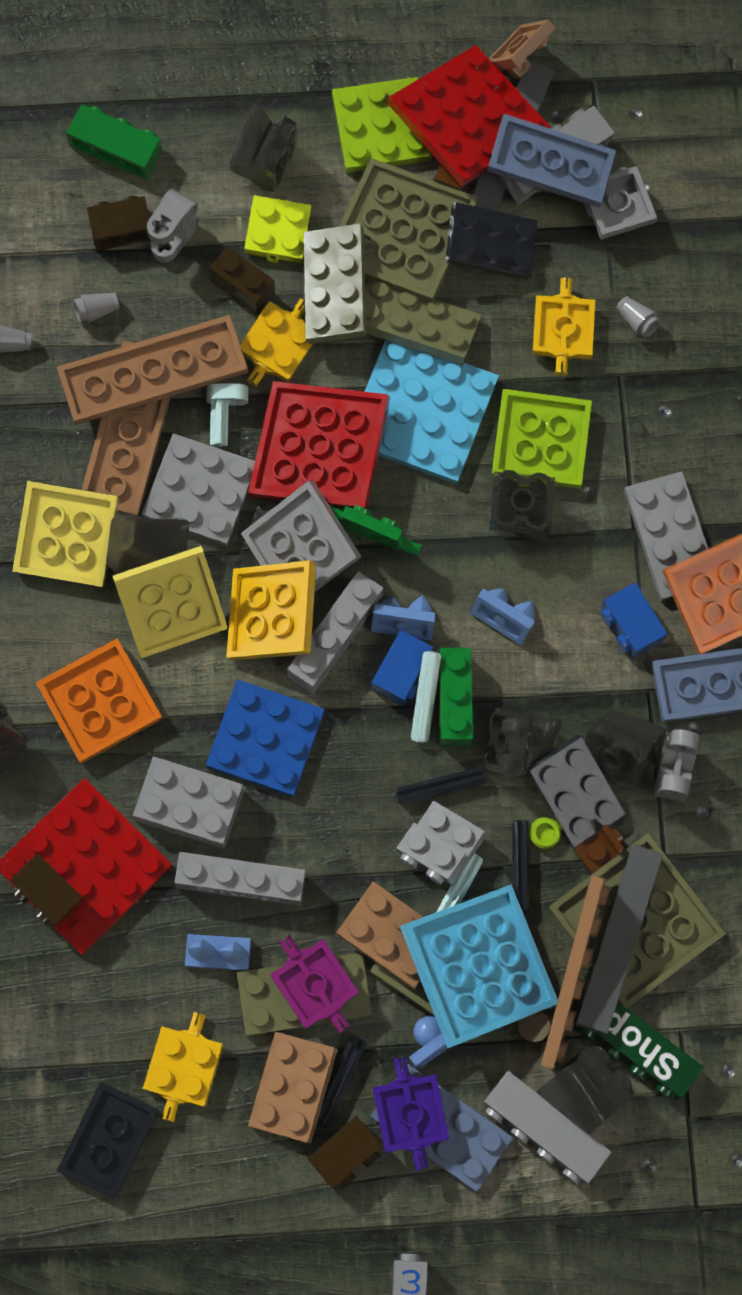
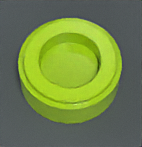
M539 818L530 827V841L538 849H551L560 839V827L551 818Z

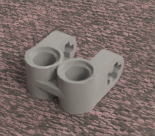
M174 189L167 191L147 223L152 255L157 261L162 263L170 262L177 256L184 244L196 231L200 221V216L196 214L198 203ZM169 243V251L164 249L162 252H159L158 245L164 246Z
M675 729L666 737L660 759V768L656 778L654 796L682 803L686 802L691 784V772L694 767L700 740L699 734Z

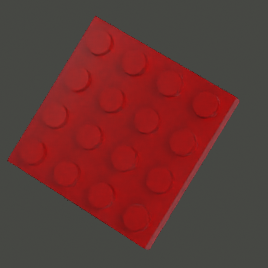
M477 45L389 96L387 102L391 109L461 187L487 172L504 114L549 129L551 127Z
M273 381L248 494L254 498L283 501L306 482L314 481L330 506L345 509L346 506L354 508L355 505L367 509L390 403L389 395Z
M85 778L0 860V873L10 882L38 853L83 897L85 902L59 929L51 923L82 956L173 867ZM29 901L38 910V908L31 901Z

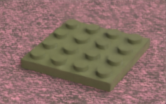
M371 158L339 226L361 223L364 228L365 278L382 282L402 292L408 291L415 294L417 298L431 302L435 300L451 263L445 262L451 206L458 202L477 207L479 197Z
M649 833L636 841L634 845L663 854L618 998V1002L625 1008H629L726 934ZM631 846L592 874L593 876L606 879L605 886L610 887L606 906L599 905L597 917L602 918L598 936H591L588 948L594 949L590 963L592 968L596 961ZM591 876L548 907V910L573 943Z

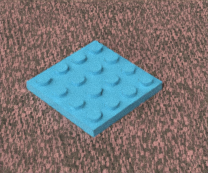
M385 340L365 389V392L388 394L390 397L379 457L457 485L499 375L466 363L460 365Z
M512 885L400 926L447 1048L557 1005L558 999Z

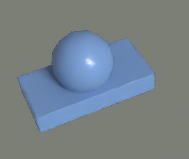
M425 1016L419 1019L413 1029L416 1042L423 1046L409 1057L410 1063L416 1070L422 1068L447 1049L437 1020L433 1016Z

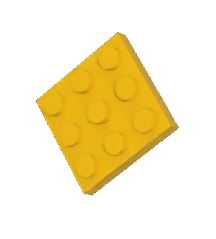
M308 560L233 569L226 658L234 661L310 654L316 563Z

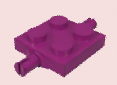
M286 936L285 939L291 949L284 939L279 941V944L289 958L281 968L270 974V977L305 1030L319 1020L330 1018L338 1033H342L344 1029L338 1022V1019L345 1029H348L351 1025H349L340 1010L347 1001L358 995L359 991L324 939L310 948L299 950L291 936Z

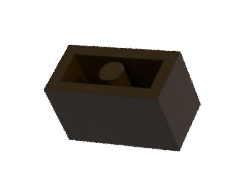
M128 196L123 198L122 201L111 203L102 201L87 207L96 252L151 241L147 231V223L150 218L145 196Z
M229 246L209 267L211 282L255 315H258L275 295V280Z
M38 853L10 880L16 887L12 893L25 905L31 901L38 908L34 914L47 927L53 923L59 929L85 902L83 897Z
M356 1115L308 1158V1161L332 1189L339 1186L343 1190L357 1177L353 1173L354 1170L362 1163L366 1168L369 1167L381 1156L377 1150L382 1144Z

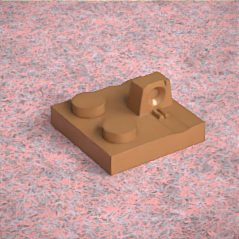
M549 19L523 24L489 59L500 71L507 70L515 79L521 78L531 67L526 57L535 50L545 46L550 40L548 36L556 28Z

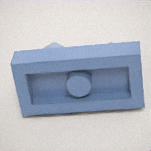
M483 588L470 614L517 644L522 645L535 623L533 601L523 602L512 607L507 603L508 599L505 589L487 591Z
M391 595L381 601L380 604L374 605L371 632L397 636L399 631L402 630L417 639L431 641L436 613L432 611L430 603L423 595L417 598L409 608H402L397 599Z
M187 934L185 967L248 971L251 938Z

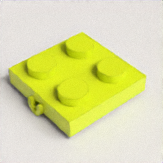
M254 195L244 254L267 257L269 262L274 263L278 262V260L302 263L304 232L308 230L311 205Z

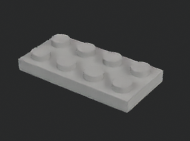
M682 471L624 488V494L660 602L673 599L662 570L708 549Z

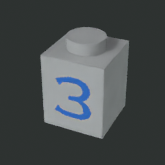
M401 1254V1260H394L392 1295H426L428 1262L420 1261L421 1254Z

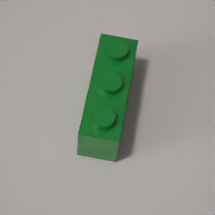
M81 104L66 131L70 147L145 180L149 178L163 152L161 140L157 134L148 129L142 131L133 127L129 121L123 118L115 119L96 106L90 108Z
M440 648V747L471 746L473 741L471 648Z

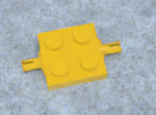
M561 278L560 294L554 296L536 295L532 355L550 356L556 359L555 375L560 376L562 365V376H567L568 360L573 358L592 359L595 300L580 299L572 295L573 279L568 278L566 289V278Z
M299 299L292 312L283 310L269 301L240 344L243 356L248 358L255 366L250 376L246 379L249 384L253 381L252 386L257 387L265 373L275 375L288 383L313 344H309L306 340L305 322L301 319L305 314L304 299Z
M193 1012L189 1030L177 1031L161 1027L143 1086L144 1090L160 1094L167 1100L161 1119L175 1122L179 1103H192L206 1107L224 1044L208 1040L200 1034L206 1018L203 1014Z

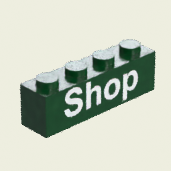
M617 1002L607 1035L583 1027L577 1029L588 1040L593 1042L596 1038L604 1044V1052L613 1059L619 1061L622 1058L632 1065L629 1070L638 1078L645 1081L648 1077L656 1083L657 1087L655 1090L670 1101L673 1097L677 1100L682 1099L704 1069L703 1065L619 1002Z

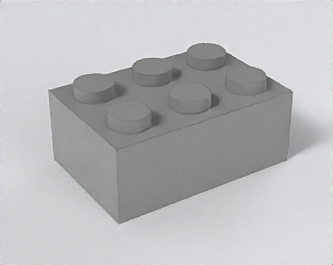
M153 756L133 817L138 823L225 850L244 793L243 784Z

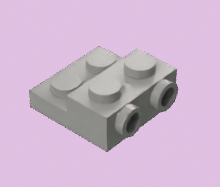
M637 166L629 169L622 167L609 175L603 200L599 208L583 203L589 219L592 218L600 239L656 223L657 220Z
M433 801L419 823L412 824L398 845L397 850L401 854L400 860L409 867L416 869L419 866L427 871L425 875L435 883L441 885L444 881L453 887L487 834L481 828Z

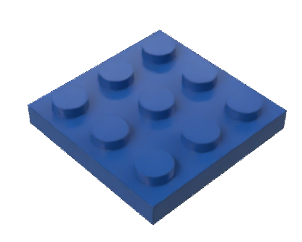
M237 679L206 762V768L294 797L325 709Z

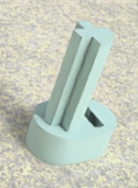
M227 383L210 384L207 386L206 402L211 404L210 446L218 448L228 446L229 405L248 404V386Z

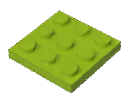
M417 77L332 89L346 173L366 170L371 158L392 166L432 161V153L387 104L389 96L418 80Z
M503 389L491 477L581 489L592 401Z

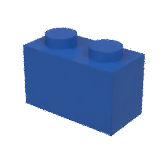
M636 582L604 599L600 615L604 623L608 627L612 626L617 633L616 641L620 649L624 653L628 652L632 659L664 641L667 632Z
M400 630L371 682V690L401 706L405 705L407 699L413 701L418 690L417 681L420 677L423 653L433 651V646Z

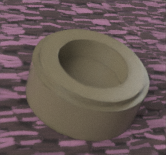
M539 1011L520 1019L517 1025L518 1032L528 1042H540L550 1031V1021L543 1012Z

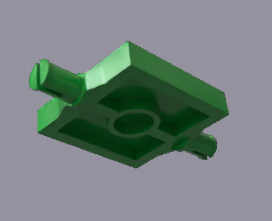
M355 505L354 508L346 506L344 511L330 506L345 529L398 552L403 550L418 557L422 545L406 539L403 536V530L399 529V523L383 517L382 520L371 517V511Z

